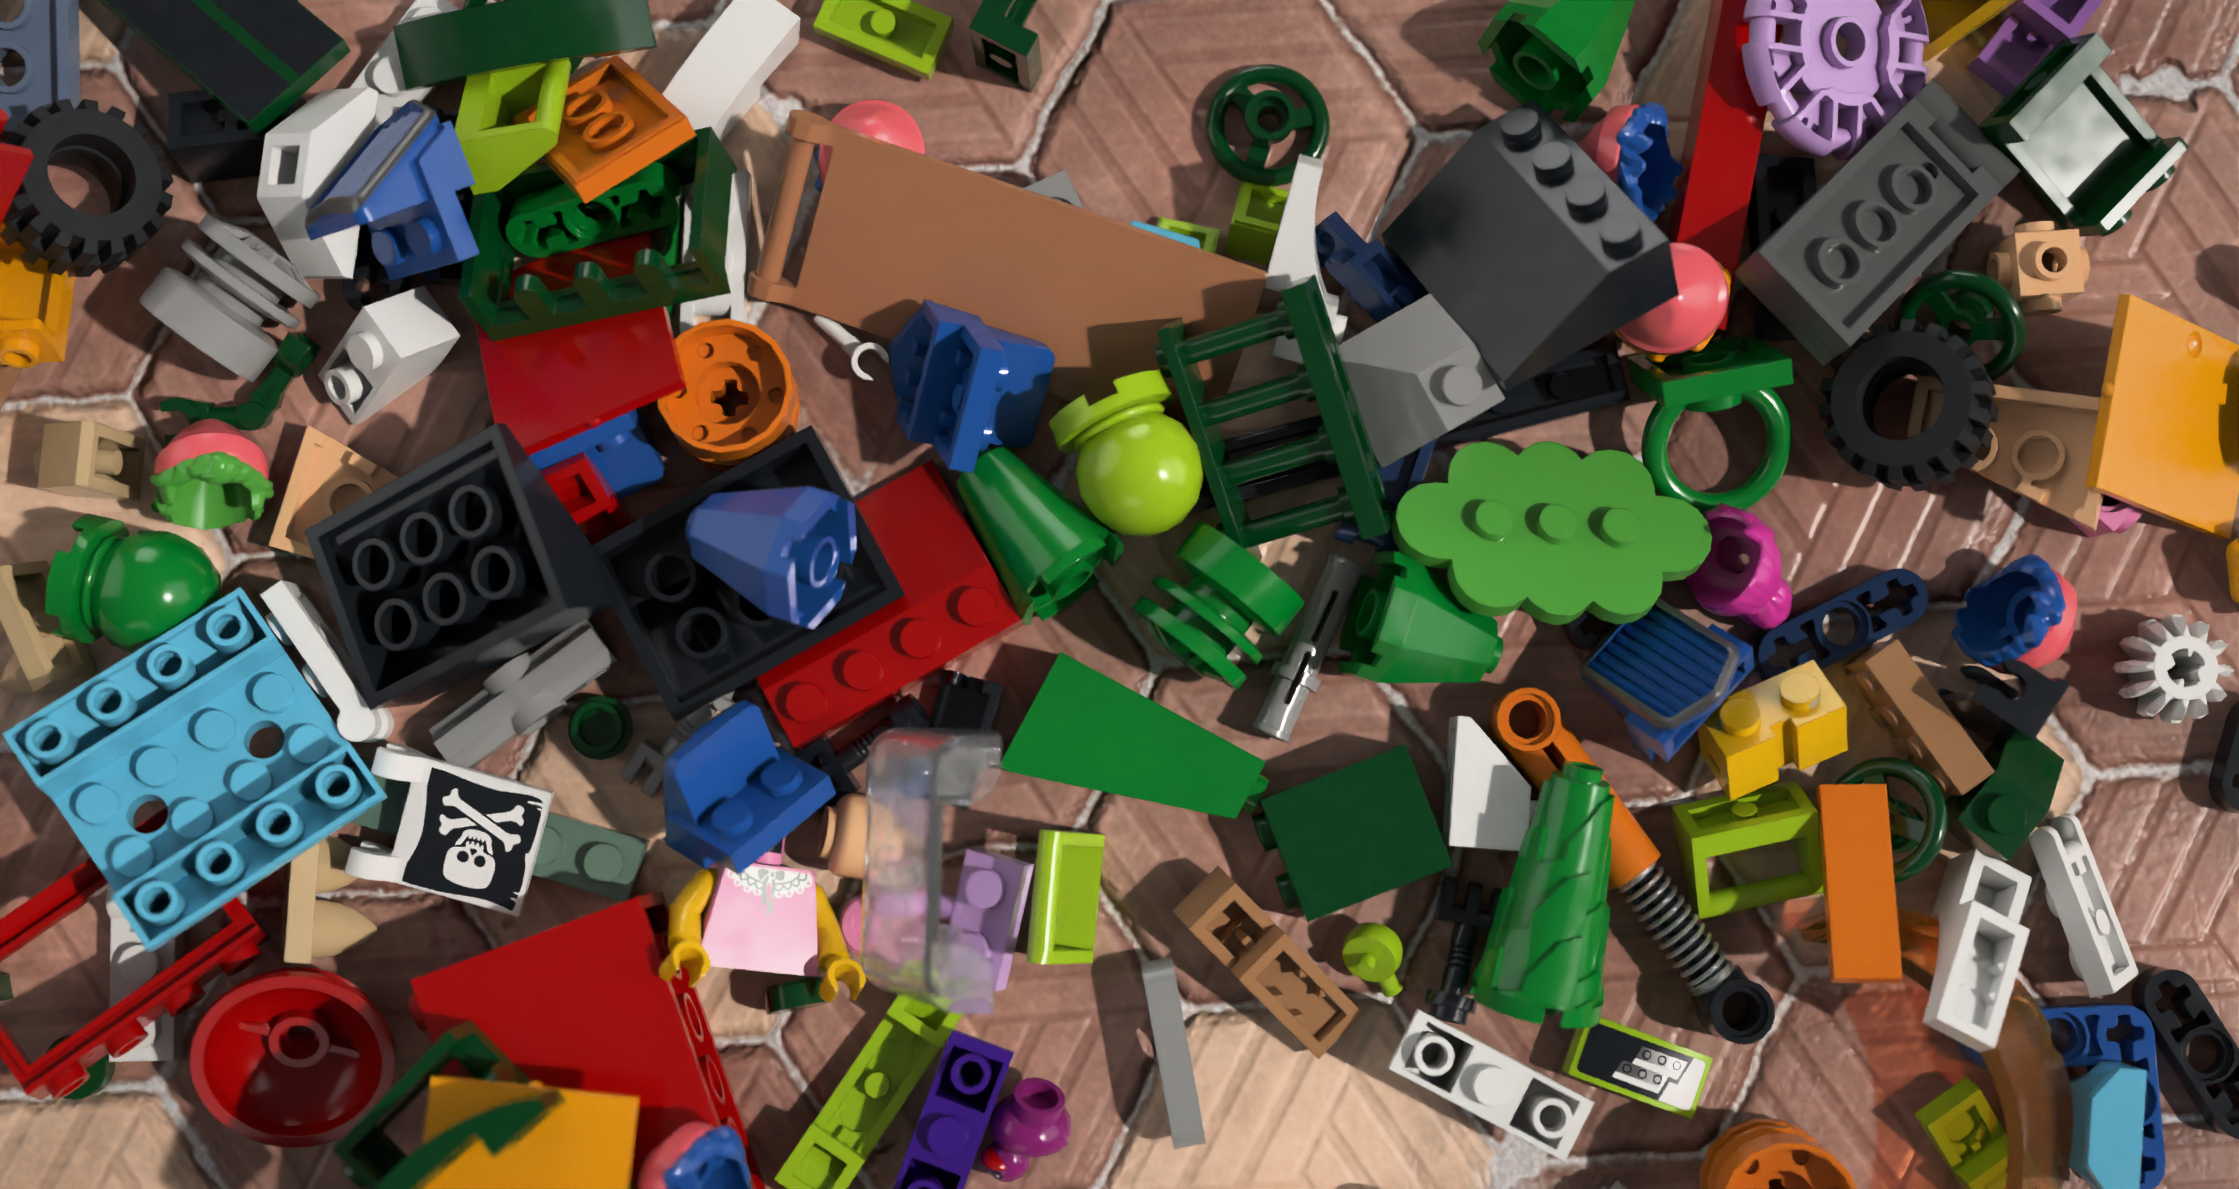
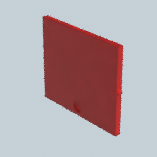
M648 231L540 258L513 270L509 299H514L515 280L523 274L538 277L549 291L572 287L575 267L580 262L596 263L609 279L634 274L636 253L642 249H652ZM666 306L494 342L475 320L494 424L506 423L528 456L589 429L597 428L605 422L687 387Z

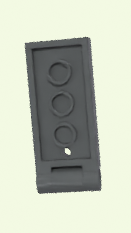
M1931 79L1915 97L1902 107L1881 129L1873 134L1860 150L1850 159L1846 160L1733 273L1824 366L1851 347L2021 169L1979 128V125L1934 79Z

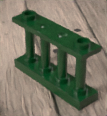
M1315 274L1292 281L1281 289L1284 301L1277 303V310L1191 338L1188 337L1181 317L1169 321L1159 328L1157 333L1160 341L1154 344L1158 366L1166 379L1173 377L1193 439L1197 444L1201 463L1222 522L1217 524L1216 530L1243 547L1259 561L1263 558L1259 548L1260 544L1342 520H1346L1349 525L1357 523L1362 540L1386 534L1392 525L1393 511ZM1283 335L1288 340L1296 338L1304 363L1297 365L1296 373L1209 399L1197 364L1198 362ZM1303 397L1308 402L1317 401L1324 425L1318 427V434L1233 460L1229 459L1218 424ZM1322 459H1326L1329 464L1337 462L1344 483L1343 487L1338 488V495L1250 521L1238 486L1239 484Z

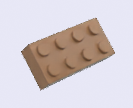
M1898 639L1873 643L1842 665V668L1848 674L1845 676L1848 686L1854 693L1859 696L1862 694L1871 706L1868 711L1873 720L1881 728L1886 727L1895 740L1892 741V744L1897 753L1904 760L1908 761L1910 759L1912 763L1924 769L1938 784L1943 795L1963 796L1995 772Z

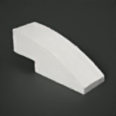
M733 0L697 44L662 95L687 116L694 130L711 126L721 142L760 98V86L798 45L801 18L776 0Z

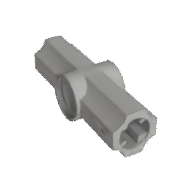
M589 617L564 630L533 654L530 652L524 653L492 673L482 684L485 688L484 690L457 707L447 717L438 721L436 725L429 729L433 743L446 761L475 768L518 735L520 738L525 737L553 720L567 707V699L591 684L597 677L612 669V666L621 661L605 633Z

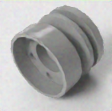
M207 213L197 227L220 245L214 255L190 239H186L181 245L187 256L202 269L200 273L193 279L177 270L164 267L138 301L155 317L199 350L242 378L254 382L279 350L275 341L260 327L264 320L268 317L286 327L296 329L301 320L279 303L282 297L288 294L299 303L311 309L321 296L310 287L297 267L278 251L247 229L222 222Z

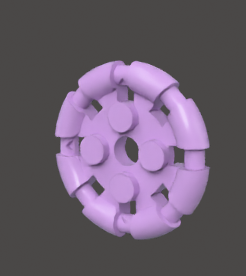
M1747 0L1742 21L1749 24V43L1743 44L1741 48L1750 90L1759 107L1767 106L1774 116L1771 126L1785 140L1807 154L1823 158L1831 153L1837 160L1850 159L1864 146L1873 134L1881 129L1925 87L1929 68L1923 66V46L1929 45V33L1921 0H1884L1880 7L1875 0ZM1776 24L1785 25L1783 43L1775 42ZM1837 31L1847 40L1848 50L1845 58L1840 55L1836 46ZM1790 91L1793 94L1803 96L1796 102ZM1875 93L1878 95L1877 100L1875 97H1872ZM1838 110H1840V123H1839V124H1838Z

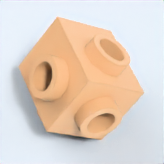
M2053 221L2023 223L2014 227L2012 235L1988 249L1987 276L2000 283L2013 295L2022 310L2023 316L2032 317L2059 313L2062 311V303L2085 292L2084 285L2089 277L2090 262L2086 249L2080 247L2079 229L2055 230Z

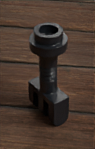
M911 693L902 699L895 695L887 700L884 705L888 716L873 725L870 730L860 734L854 741L848 742L838 750L828 735L821 736L794 755L808 764L817 758L822 766L819 770L827 773L836 787V794L820 807L822 813L826 806L835 807L841 797L846 794L855 793L862 788L851 771L863 764L866 759H870L871 756L880 752L882 748L888 747L902 736L911 744H915L924 738L923 730L931 725V721L920 702Z
M1444 875L1434 919L1454 924L1450 941L1452 946L1449 947V958L1446 960L1447 965L1444 969L1440 991L1427 989L1425 1003L1430 1004L1429 1015L1445 1022L1466 1025L1468 1013L1475 1014L1477 1005L1474 999L1465 997L1470 976L1469 969L1473 961V950L1476 947L1479 930L1490 933L1502 888L1494 887L1489 898L1488 911L1480 910L1483 884L1469 881L1463 905L1454 903L1458 890V878Z

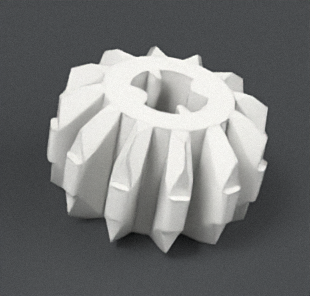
M2179 614L2165 616L2161 624L2155 619L2142 621L2137 625L2139 637H2125L2119 642V645L2130 659L2129 661L2116 662L2112 669L2119 674L2128 673L2130 682L2123 685L2118 694L2123 698L2139 696L2136 713L2143 717H2152L2159 713L2161 721L2165 724L2180 723L2185 715L2190 719H2201L2209 714L2207 701L2220 702L2228 696L2216 682L2217 678L2228 677L2235 671L2226 664L2218 665L2216 658L2223 653L2228 644L2222 640L2206 642L2210 625L2198 621L2192 622L2187 626L2185 618ZM2176 662L2178 668L2173 670L2169 677L2167 670L2171 669Z

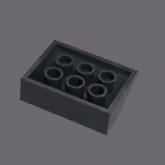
M1534 99L1477 129L1381 234L1386 247L1425 294H1431L1473 341L1489 371L1506 391L1679 295L1669 239Z
M496 423L305 530L307 540L370 710L421 704L614 605L592 544L506 423Z
M812 425L592 545L614 602L612 607L675 722L684 719L906 596L820 434ZM810 486L840 496L841 499L854 503L857 550L852 565L843 562L839 563L835 578L846 581L841 599L814 630L767 615L691 557L690 543L686 539L687 521L691 512L711 494Z

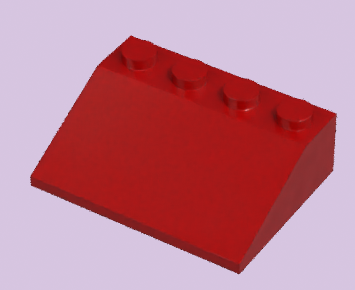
M932 459L856 501L906 596L757 678L763 693L794 748L804 749L821 736L835 732L883 705L893 696H899L1025 625Z

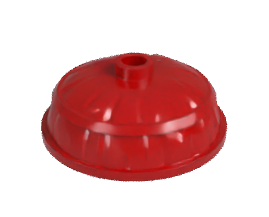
M287 967L267 971L243 981L226 991L213 1002L203 1015L195 1031L189 1061L192 1081L198 1096L210 1113L223 1125L245 1138L262 1144L301 1148L318 1146L345 1137L392 1088L396 1072L397 1055L394 1037L385 1017L359 987L349 980L328 971L308 967ZM292 1026H306L313 1031L303 1034L295 1031Z

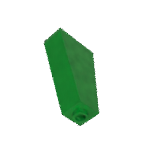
M1062 652L1056 658L999 764V767L1011 773L1232 819L1237 818L1241 808L1251 814L1253 813L1270 780L1260 775L1266 761Z

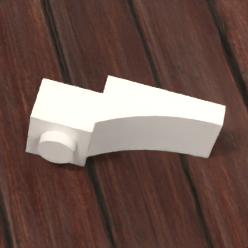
M1299 154L1269 263L1268 279L1265 288L1281 292L1280 290L1290 282L1315 274L1337 343L1340 345L1348 317L1337 314L1339 296L1326 292L1320 272L1316 247V201L1324 160ZM1285 335L1275 338L1272 356L1304 363L1296 338L1288 340Z
M1976 848L1948 860L1931 914L1932 917L1939 921V943L1933 983L1922 1023L1981 1053L1995 1049L2030 929L2019 924L2032 877Z

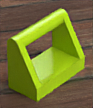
M569 60L466 78L454 130L476 183L470 185L473 195L499 191L556 146L571 72V62ZM538 102L534 122L512 125L511 120L515 115Z
M1796 780L1764 786L1732 801L1729 800L1727 795L1672 806L1674 832L1693 913L1698 915V920L1823 893L1818 810ZM1793 839L1801 872L1709 891L1706 858Z
M1048 828L1039 829L1026 962L1036 964L1093 963L1105 834Z

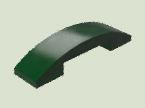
M507 0L446 12L393 26L407 91L464 82L468 77L588 56L601 58L657 48L648 0Z
M558 1090L545 1091L515 1098L475 1114L445 1129L425 1142L401 1161L375 1189H424L478 1140L494 1157L514 1147L561 1106L566 1099Z

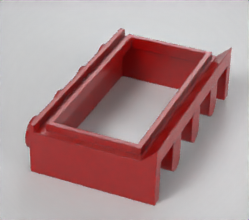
M167 806L136 826L135 830L139 833H152L159 830L167 820ZM89 858L0 919V962L110 887V884L92 858ZM236 896L222 906L233 922L35 1062H31L0 1019V1057L21 1084L25 1094L39 1100H44L49 1095H51L53 1100L63 1098L89 1079L90 1075L86 1069L108 1053L112 1058H118L145 1040L148 1033L144 1028L163 1014L168 1012L171 1017H175L198 1003L206 994L202 987L223 972L228 977L234 976L253 964L262 955L258 947L270 938L239 896Z

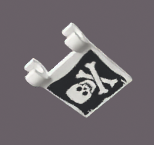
M390 742L386 748L378 747L371 773L388 779L410 782L394 849L364 840L361 842L360 848L351 847L344 873L362 879L402 884L519 917L523 911L554 791L433 758L401 744Z

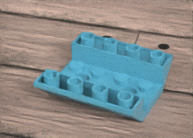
M241 587L2 733L36 786L54 801L114 890L115 893L111 895L112 899L150 953L387 798L352 745L339 733L336 723ZM266 727L280 729L284 733V744L276 755L264 759L251 755L249 743L252 736L258 730ZM148 801L166 803L168 817L165 824L159 830L152 833H139L135 830L133 818L136 810L142 804Z

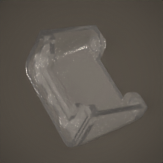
M925 727L892 728L883 732L875 739L869 748L867 757L860 956L862 971L869 982L881 990L944 1011L959 1014H993V958H987L983 951L974 945L965 943L961 924H940L943 805L976 803L990 795L998 783L1000 774V730Z

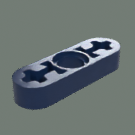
M1892 569L1878 573L1782 622L1778 627L1770 628L1760 634L1752 645L1755 666L1753 669L1764 681L1788 671L1785 666L1773 667L1770 664L1768 657L1776 652L1773 641L1777 639L1778 643L1784 646L1795 644L1808 637L1814 648L1794 655L1789 660L1790 665L1793 669L1814 659L1822 670L1917 621L1924 614L1928 605L1926 585L1917 574L1910 570ZM1886 583L1893 589L1905 588L1908 597L1901 602L1902 614L1897 608H1892L1870 616L1864 607L1885 598L1889 594ZM1860 594L1862 604L1856 600V597ZM1832 609H1842L1849 613L1854 620V635L1845 645H1836L1830 642L1823 632L1824 617ZM1872 621L1877 625L1875 630L1872 629ZM1803 623L1806 625V633L1800 629V625ZM1815 649L1822 654L1821 658L1816 659Z

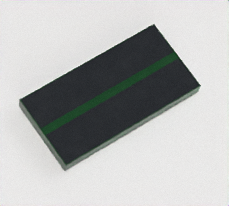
M98 0L256 136L351 52L340 35L297 0Z

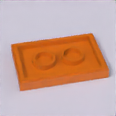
M614 55L568 83L558 142L541 159L586 204L695 137L696 133L687 116L618 55ZM538 102L515 115L511 120L512 123L517 125L534 122Z

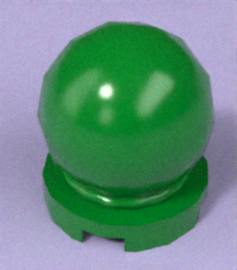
M87 513L75 520L71 525L75 531L81 533L76 538L70 553L57 550L53 557L46 586L45 611L48 615L59 617L60 625L53 632L55 637L92 644L104 635L111 645L132 654L222 598L221 574L202 547L178 534L168 531L140 530L130 535L123 521Z

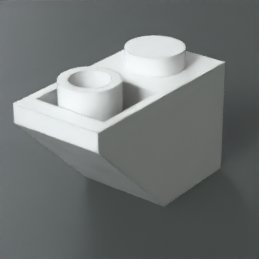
M423 285L364 306L318 374V377L325 385L326 392L331 400L341 407L353 425H357L367 420L435 371L459 339L460 334Z

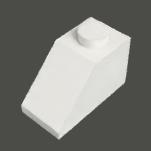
M1449 717L1441 831L1445 845L1519 851L1525 833L1532 824L1538 800H1530L1531 786L1471 717Z

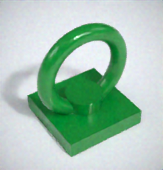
M1752 334L1709 341L1699 352L1690 349L1683 353L1668 355L1662 362H1652L1645 354L1628 357L1630 381L1657 401L1647 418L1643 430L1641 454L1643 465L1651 474L1655 491L1659 496L1684 500L1697 508L1703 515L1705 511L1714 509L1720 503L1740 509H1748L1771 492L1787 467L1792 449L1790 418L1782 400L1772 389L1774 387L1794 384L1790 357L1762 340L1755 338ZM1742 399L1750 403L1760 414L1766 431L1765 451L1758 467L1751 476L1732 489L1716 493L1700 492L1681 482L1669 464L1667 442L1671 428L1682 411H1720L1739 405Z

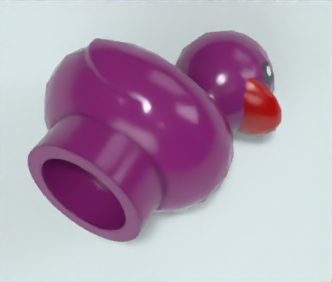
M1042 1078L1023 1079L1016 1084L1013 1093L1003 1098L994 1109L991 1116V1133L995 1141L981 1152V1161L995 1179L1002 1182H1013L1025 1174L1029 1167L1030 1157L1049 1156L1067 1146L1071 1134V1116L1064 1106L1065 1097L1062 1090L1051 1081Z

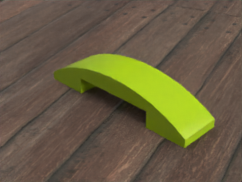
M922 959L877 1029L774 1180L787 1189H847L976 994Z

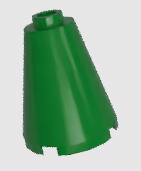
M987 447L985 451H979L973 473L960 471L961 476L957 480L956 488L1001 584L1025 625H1031L1034 612L1043 622L1070 607L1099 583L1093 572L1104 559L1111 568L1119 561L1125 547L1117 534L1109 527L1103 525L1096 517L1007 448L999 447L991 450Z

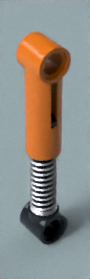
M1534 687L1518 688L1500 695L1492 703L1487 718L1488 729L1493 740L1506 749L1539 796L1544 779L1549 781L1552 772L1558 771L1542 748L1546 747L1561 769H1563L1564 761H1576L1596 766L1561 718L1556 701L1545 691ZM1519 702L1529 704L1538 715V727L1534 734L1526 739L1517 736L1509 725L1511 709ZM1602 775V780L1607 781L1604 775ZM1610 785V794L1614 795V804L1609 836L1611 838V864L1608 890L1619 888L1618 893H1627L1628 896L1625 897V902L1629 903L1632 901L1635 904L1632 907V912L1640 911L1639 921L1646 920L1648 922L1645 930H1654L1655 933L1652 936V940L1660 939L1662 941L1659 949L1667 948L1666 958H1674L1676 960L1673 963V968L1681 967L1680 977L1689 978L1686 986L1690 987L1689 990L1693 992L1691 998L1696 1005V1015L1701 1025L1707 1031L1735 1044H1752L1761 1040L1771 1030L1775 1019V1006L1769 992L1759 983L1749 980L1739 965H1732V961L1726 960L1725 951H1717L1719 947L1718 942L1710 941L1712 938L1710 932H1703L1705 929L1704 923H1696L1698 915L1690 913L1691 905L1682 904L1684 901L1683 895H1675L1677 886L1669 885L1670 876H1662L1663 867H1655L1661 853ZM1741 992L1747 1001L1746 1015L1741 1022L1728 1026L1722 1017L1723 1003L1729 995Z

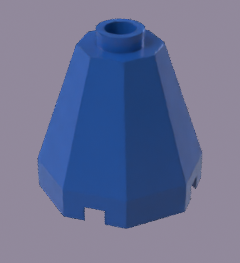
M810 486L711 494L691 512L686 525V539L690 543L692 558L767 615L814 630L841 599L846 581L837 579L835 576L840 562L852 565L857 550L854 503L841 499L840 496Z

